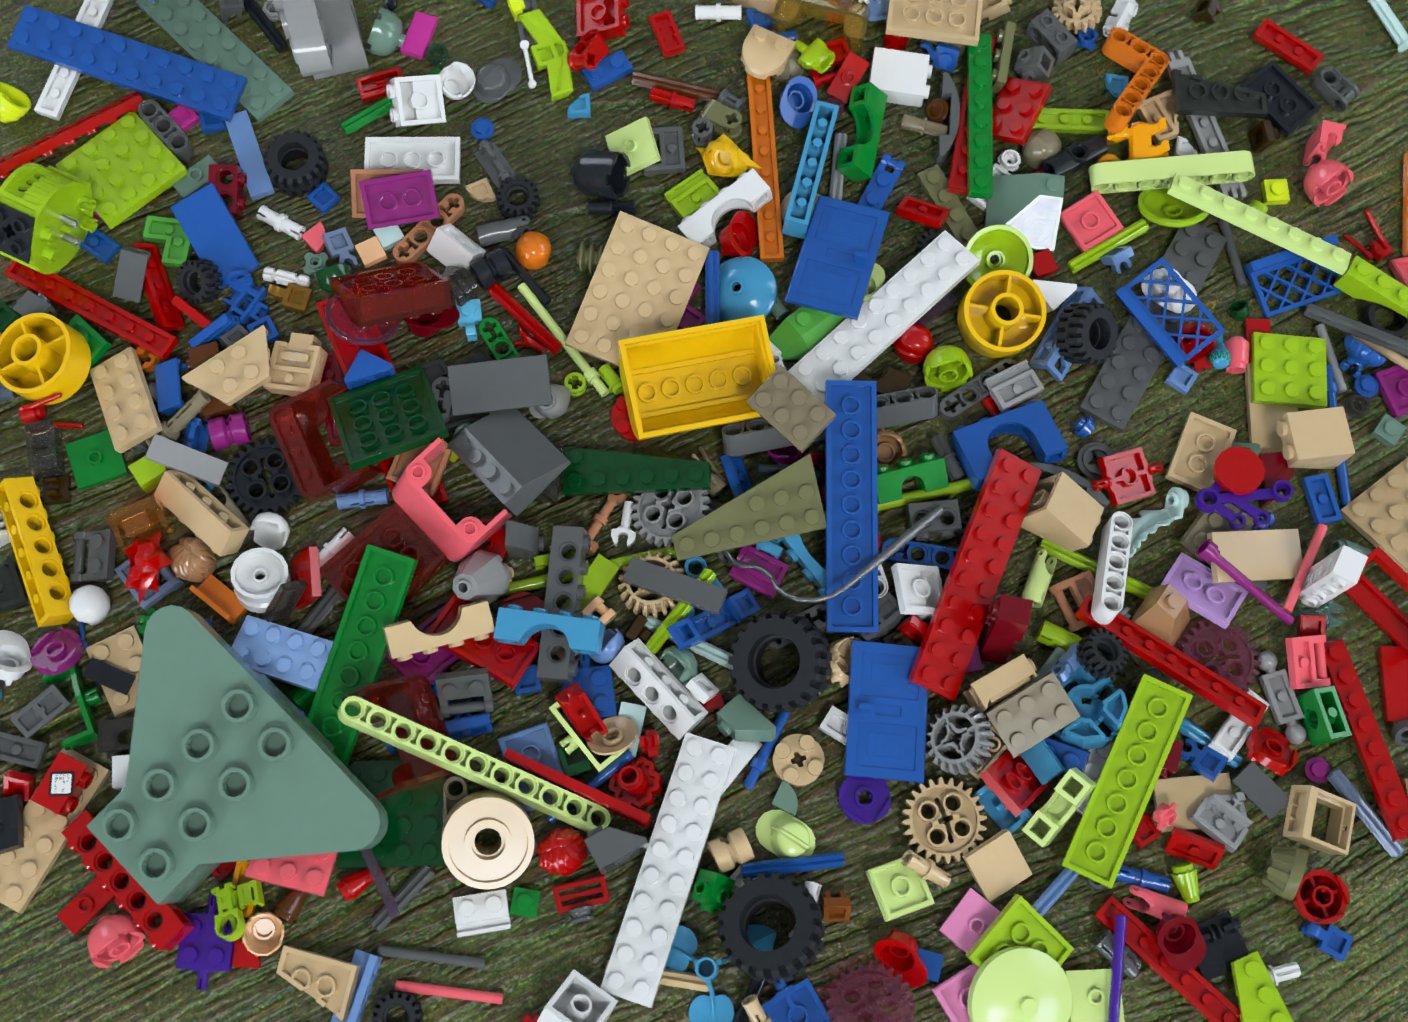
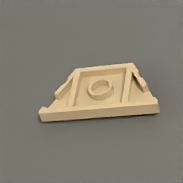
M262 325L182 376V379L187 384L193 385L209 396L217 398L220 402L228 406L233 405L272 379L271 367L269 366L270 349L267 343L268 330Z

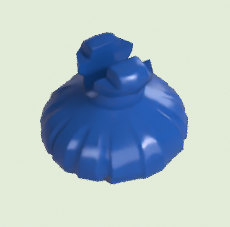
M1351 335L1345 337L1344 347L1349 357L1346 361L1340 362L1339 367L1346 371L1351 364H1355V368L1350 374L1354 378L1361 376L1360 370L1364 366L1376 367L1386 361L1385 357Z

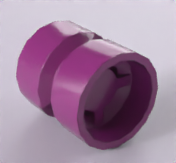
M244 411L230 414L228 419H225L223 416L208 419L209 434L215 450L229 448L232 443L238 446L252 442L249 422Z

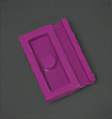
M751 546L742 547L736 561L743 564H757L774 575L778 586H780L790 566ZM733 565L728 574L729 578L771 599L774 598L777 592L770 579L756 569H742Z

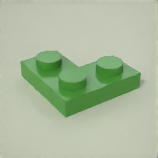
M147 215L143 238L149 242L165 243L162 264L179 268L183 262L190 260L193 246L178 220Z

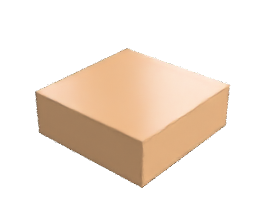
M377 236L355 245V249L365 268L388 259Z

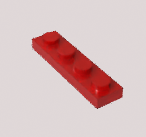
M133 243V247L151 252L143 287L158 328L163 331H182L185 328V324L180 310L171 304L174 293L164 265L161 262L156 244Z

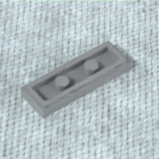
M154 434L144 458L216 487L219 486L228 462L157 434Z

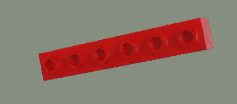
M85 809L61 832L67 839L66 845L73 852L81 855L83 858L82 864L89 871L97 874L99 877L98 883L105 890L113 893L116 897L114 901L117 906L129 912L132 916L131 922L141 931H145L149 936L147 939L149 944L156 950L172 951L195 926L175 903L158 905L97 838L95 847L91 849V841L96 836L86 826L98 815V812ZM112 856L113 863L111 867L108 868L107 860ZM128 875L129 883L124 888L123 880ZM145 895L146 902L143 907H140V898ZM161 914L163 918L162 924L157 927L156 919Z

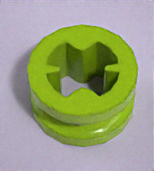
M572 372L565 377L564 386L570 389L571 396L579 397L584 394L587 385L586 379L581 373ZM573 380H579V384L582 386H577L578 389H572V385L569 383L573 384Z

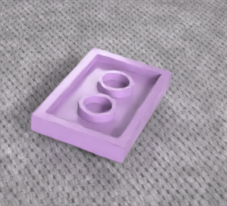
M1183 552L1180 553L1160 585L1170 584L1187 600L1189 609L1225 630L1248 594L1246 589L1235 582L1213 583L1211 569Z

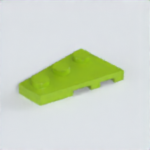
M1254 951L1231 962L1236 996H1238L1241 1022H1294L1258 951Z

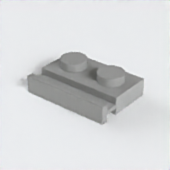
M1027 359L985 379L983 382L984 386H987L989 389V394L1000 412L1042 393L1045 389L1034 370L1029 367Z

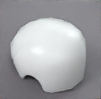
M455 61L443 68L439 73L442 93L448 99L461 100L467 97L474 89L476 82L474 71L465 63Z
M272 512L258 514L250 527L251 531L254 530V542L261 547L272 550H281L285 546L290 534L287 521L279 514Z
M85 585L74 591L69 599V609L78 622L88 623L90 626L104 621L110 611V597L98 586Z

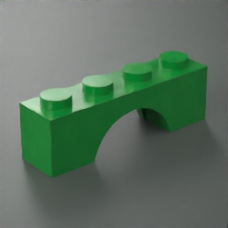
M871 82L852 87L848 108L855 119L856 139L852 146L840 149L836 168L837 171L853 183L872 178L886 107L887 95Z

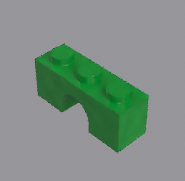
M926 452L920 454V458L917 459L902 458L897 460V464L877 465V503L884 504L903 499L902 484L911 476L915 478L916 487L924 492L949 487L944 457L936 455L935 452Z

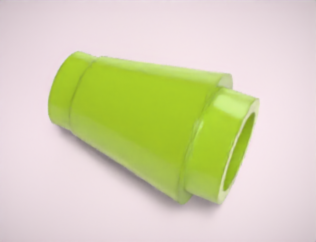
M1192 862L1172 866L1173 873H1171V876L1184 902L1188 904L1199 901L1197 868L1193 867Z

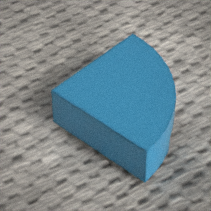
M1106 73L1104 81L1107 90L1114 97L1118 98L1129 84V76Z
M590 93L580 95L578 99L569 105L567 111L568 118H591Z

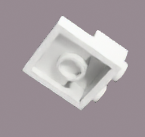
M440 74L395 77L389 80L390 84L386 85V93L389 99L392 98L393 108H390V119L392 123L395 122L396 128L446 122Z
M904 563L894 564L891 570L900 614L915 615L920 620H931L943 589L939 568L937 566Z

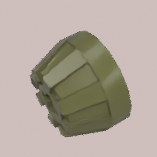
M1273 846L1270 856L1268 855L1267 865L1263 870L1261 882L1279 897L1293 901L1305 872L1309 852L1299 847Z

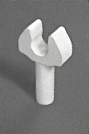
M624 501L621 524L618 528L611 530V539L614 546H617L620 535L628 537V549L636 541V532L630 528L631 515L633 513L631 505H634V502Z

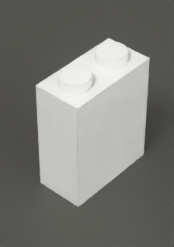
M875 47L869 82L887 95V103L921 107L923 100L928 99L930 85H926L927 79L931 78L933 65L929 64L930 55Z

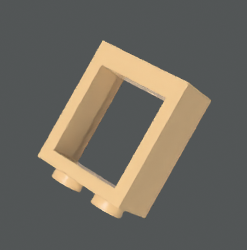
M1291 785L1282 836L1326 854L1348 855L1357 804L1312 785ZM1316 802L1331 808L1325 842L1311 836Z

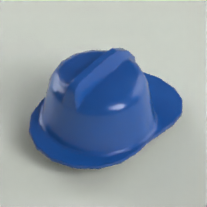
M796 76L790 79L780 95V114L783 120L793 128H802L808 124L818 99L817 89L809 78Z

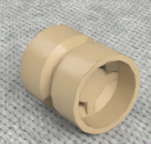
M741 827L727 833V838L725 839L720 836L707 842L720 874L735 868V863L737 862L742 865L755 859L751 845Z

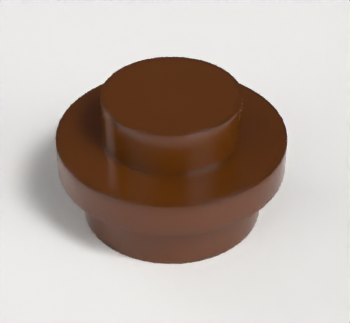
M935 99L927 107V115L933 122H943L949 115L950 108L944 99Z

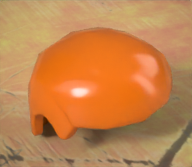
M528 231L518 238L515 247V257L524 268L533 270L547 265L551 254V243L548 237L537 231Z

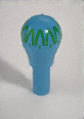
M1223 334L1216 339V344L1209 355L1210 365L1215 369H1224L1231 362V354L1224 344Z

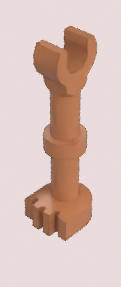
M609 494L600 512L595 513L592 518L593 523L587 530L588 535L591 536V547L589 551L586 550V553L592 556L595 554L599 547L598 543L594 541L595 536L601 527H605L608 523L607 518L614 507L624 502L628 494Z

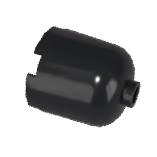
M585 150L577 156L572 165L571 176L573 177L575 187L582 194L618 200V197H624L628 191L631 178L627 177V167H630L631 164L624 152Z

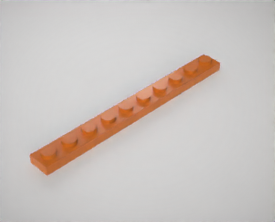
M746 72L752 161L762 168L755 171L770 187L773 196L772 200L756 211L759 257L763 263L784 262L770 76L767 79H758Z

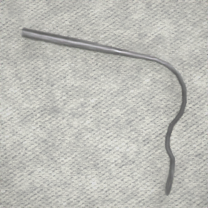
M937 505L892 542L843 587L829 595L816 598L798 597L787 593L778 586L774 575L757 564L738 562L728 550L716 554L719 560L728 567L735 565L742 569H756L770 579L774 589L786 598L796 602L817 603L833 599L845 592L944 513V510L941 506Z

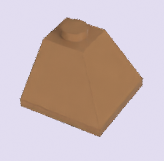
M1170 584L1151 588L1131 621L1169 645L1174 646L1190 621L1188 602Z

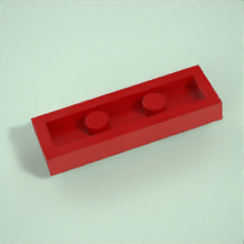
M1268 18L1264 20L1252 37L1253 40L1307 75L1312 73L1324 56V54Z

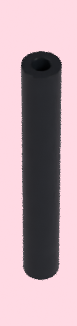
M504 248L502 251L514 272L526 283L541 303L547 306L552 299L511 252Z

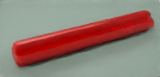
M496 283L489 289L490 296L540 343L546 346L552 354H557L563 348L562 343L499 284Z

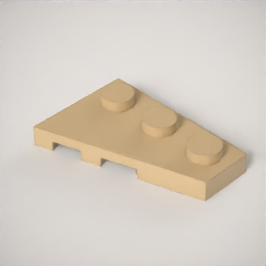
M284 945L276 973L300 991H305L316 999L315 1002L322 1007H327L341 1021H346L361 965Z

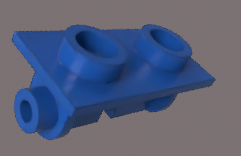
M193 418L187 424L182 445L206 454L210 439L208 424L202 423L203 420L199 418Z

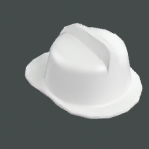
M1165 268L1156 269L1153 271L1152 280L1167 281L1168 272ZM1174 269V271L1180 276V278L1197 296L1196 290L1194 289L1193 285L1184 278H1182L1180 273ZM1149 274L1147 277H1145L1144 279H1145V280H1149V279H1150V274ZM1170 276V281H1171V282H1176V281L1172 278V276ZM1141 283L1142 292L1147 297L1149 284ZM1152 284L1150 297L1165 298L1167 285ZM1169 285L1168 298L1183 300L1184 290L1180 286ZM1186 294V300H1191L1190 297ZM1152 301L1164 307V302ZM1167 302V310L1176 314L1181 313L1182 303ZM1185 304L1184 313L1191 311L1195 305Z
M0 630V680H3L6 686H10L13 681L20 679L25 672L33 667L30 661L32 657L29 645L21 635L13 631Z

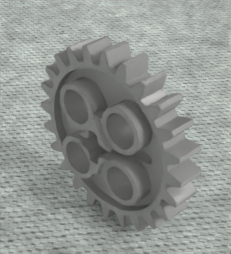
M707 490L678 491L677 493L676 491H670L664 498H660L663 492L641 493L640 496H633V499L638 503L631 505V509L637 512L631 515V518L636 521L634 527L636 530H640L639 535L642 538L646 537V541L649 544L654 542L657 548H660L664 542V546L669 550L673 543L672 535L703 518L705 514L712 512L710 507L706 506L712 503L710 498L707 497L709 494ZM692 497L688 504L682 505L684 499ZM660 513L657 520L651 521L653 515ZM683 520L679 527L673 528L675 522Z

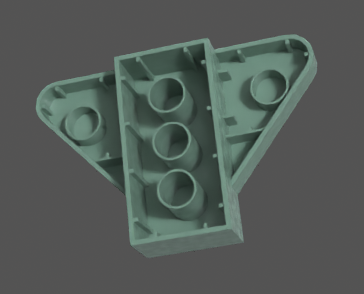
M174 605L161 607L151 615L146 623L126 787L86 827L158 905L183 902L221 863L370 849L380 843L385 836L388 827V817L381 802L331 752L335 747L265 674L255 672L202 616L192 610Z

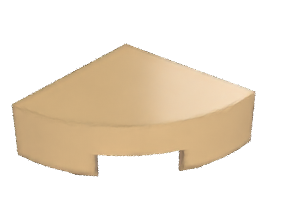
M487 177L465 186L466 192L477 201H497Z

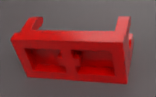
M574 682L554 696L579 736H583L587 742L593 741L591 735L596 731L601 735L609 732L577 682Z

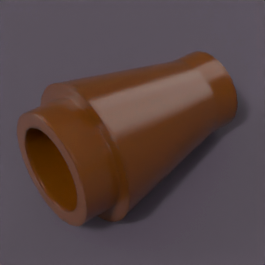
M291 889L274 906L276 909L273 914L291 925L294 920H298L308 893Z

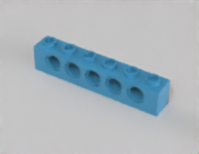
M819 100L816 101L784 219L782 234L801 239L805 238L839 110L838 105Z

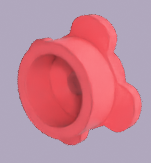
M1172 802L1170 806L1166 803H1161L1155 809L1153 821L1158 823L1157 829L1159 831L1163 830L1165 826H1172L1176 821V803Z

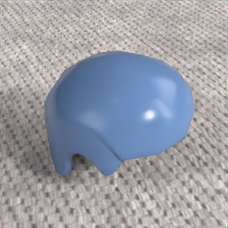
M610 628L604 631L601 655H589L595 662H612L624 648V636L617 628L615 629L617 633Z

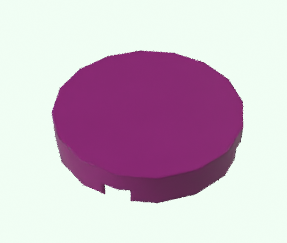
M62 628L60 629L61 631L56 633L54 631L48 632L38 639L32 647V659L30 658V661L39 673L57 675L67 671L77 663L82 656L84 645L82 639L74 630Z

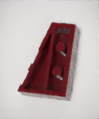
M1002 594L997 601H993L992 607H988L983 625L984 633L980 649V659L982 661L1005 665L1011 661V654H1015L1017 647L1013 646L1015 641L1021 642L1029 626L1032 600Z

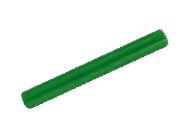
M436 68L425 75H436L441 70ZM386 96L342 121L340 125L344 133L349 135L389 112L390 108H393L392 98L389 99Z

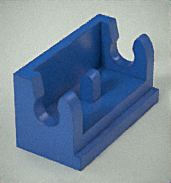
M174 358L155 366L158 412L172 417L184 406V401L181 398L179 373L187 369V364L180 365V359Z

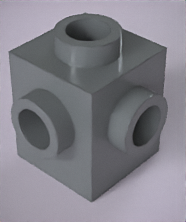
M1043 45L1022 49L1019 52L1014 70L1024 80L1037 81L1048 79L1055 58Z

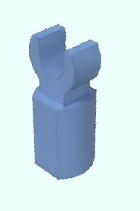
M1073 644L1059 658L1058 664L1050 667L1047 673L1052 671L1056 677L1058 676L1060 682H1065L1069 678V673H1073L1080 666L1079 661L1082 658L1076 655L1079 651L1076 649L1078 644Z

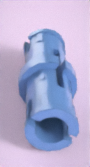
M388 488L368 491L359 489L358 492L337 494L336 497L339 510L357 507L367 509L368 506L389 504L390 501Z

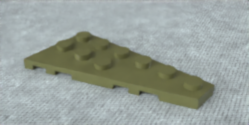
M808 454L672 535L677 561L826 529V520L811 454Z

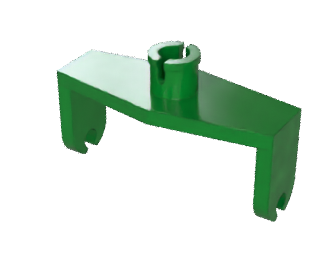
M76 664L60 674L43 675L41 677L46 685L55 684L71 677L75 696L87 730L62 741V748H65L66 751L77 749L101 738L93 705L103 702L101 692L97 687L89 691L87 690L81 670Z

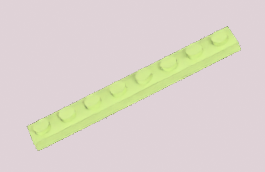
M1176 173L1173 177L1167 194L1340 275H1343L1348 269L1352 254L1344 249L1338 248L1323 241L1321 238L1280 221L1276 217L1265 214L1254 207L1235 200L1233 197L1192 180L1190 177Z

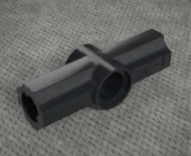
M1096 134L1082 142H1073L1067 150L1043 162V173L1063 176L1069 172H1077L1084 164L1102 156L1108 151L1107 140L1103 135L1099 136Z

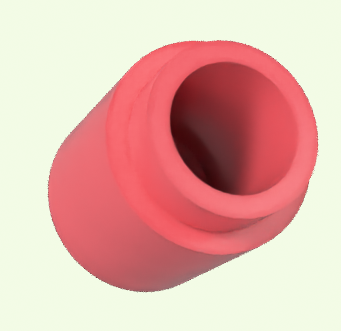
M1234 336L1224 343L1231 354V362L1226 367V372L1241 374L1246 371V367L1249 365V342L1243 337Z

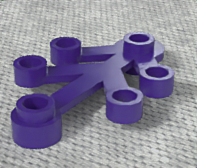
M1278 480L1271 488L1258 489L1250 494L1239 496L1234 495L1233 492L1219 494L1222 488L1215 481L1211 488L1200 490L1196 494L1194 501L1200 511L1205 513L1216 512L1228 520L1229 526L1233 530H1241L1246 524V518L1240 513L1235 514L1223 504L1231 503L1251 516L1257 527L1263 528L1270 522V514L1267 511L1259 510L1247 501L1274 499L1278 502H1285L1293 494V486L1286 480ZM1276 490L1283 492L1284 496L1278 494ZM1203 499H1208L1211 504L1205 503ZM1258 516L1264 517L1265 522L1260 521ZM1234 519H1238L1241 525H1237Z

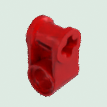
M598 29L586 32L569 52L567 61L571 70L578 71L582 68L594 70L599 62L609 53L610 49Z

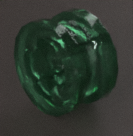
M434 43L428 47L427 56L431 65L441 67L448 62L449 57L446 46ZM437 52V54H442V56H441V57H438L437 55L434 56V53Z

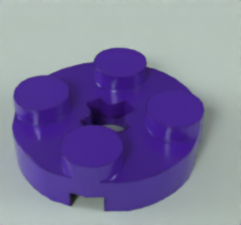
M848 776L840 786L838 805L850 821L857 824L870 825L880 820L888 812L891 804L889 787L884 779ZM869 792L868 798L871 800V803L865 802L861 804L859 802L860 798L857 796L858 793Z

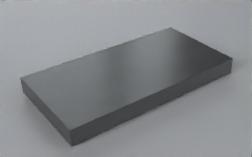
M546 354L447 366L453 416L553 405L548 357Z

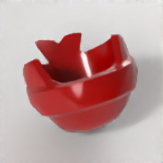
M917 322L893 342L896 354L903 362L908 364L922 362L926 359L927 354L936 348L930 331L924 325Z
M1190 322L1183 325L1181 334L1197 335L1198 322ZM1201 323L1199 336H1211L1213 334L1212 331ZM1173 337L1175 342L1178 344V337ZM1181 338L1180 348L1186 355L1195 349L1196 339ZM1199 339L1198 345H1200L1205 340ZM1216 339L1187 361L1195 364V371L1197 373L1201 372L1203 367L1205 369L1212 368L1207 355L1214 348Z

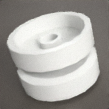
M264 547L252 548L242 553L233 563L230 571L231 583L240 605L247 610L256 613L272 612L282 607L289 599L292 585L288 565L283 556L275 550Z

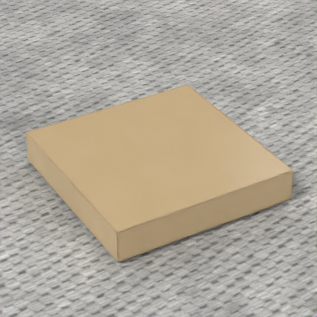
M1006 828L962 856L985 900L989 903L1032 875L1015 840Z

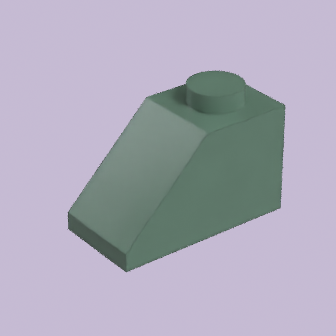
M740 694L735 696L717 712V727L726 737L729 735L735 741L772 742L776 739V726L753 705L745 701Z

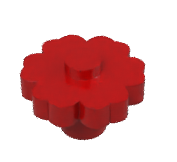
M643 756L637 760L633 758L609 777V789L615 794L614 798L642 810L647 805L649 806L654 803V794L661 792L662 777L656 772L657 766L652 761Z

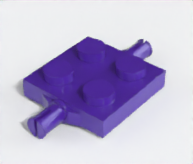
M209 895L207 911L198 914L184 913L195 928L179 943L176 968L190 969L198 973L197 990H208L209 973L218 971L232 972L233 968L232 960L235 941H226L215 932L214 916L219 914L215 895ZM230 920L225 923L223 928L225 936L233 933Z

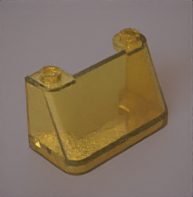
M778 0L773 14V31L785 32L790 25H798L801 14L844 24L843 36L850 40L851 50L862 52L871 18L870 8L866 4L853 0Z

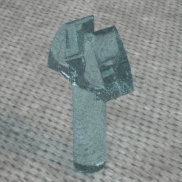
M1328 601L1325 603V609L1323 610L1298 608L1296 610V617L1298 618V614H1323L1326 616V630H1329L1346 621V619H1334L1329 614L1332 612L1343 613L1346 610L1339 604Z

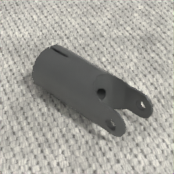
M524 215L476 226L480 246L484 247L518 239L525 233L524 230H527V232L531 231L529 226H524L530 222V218Z

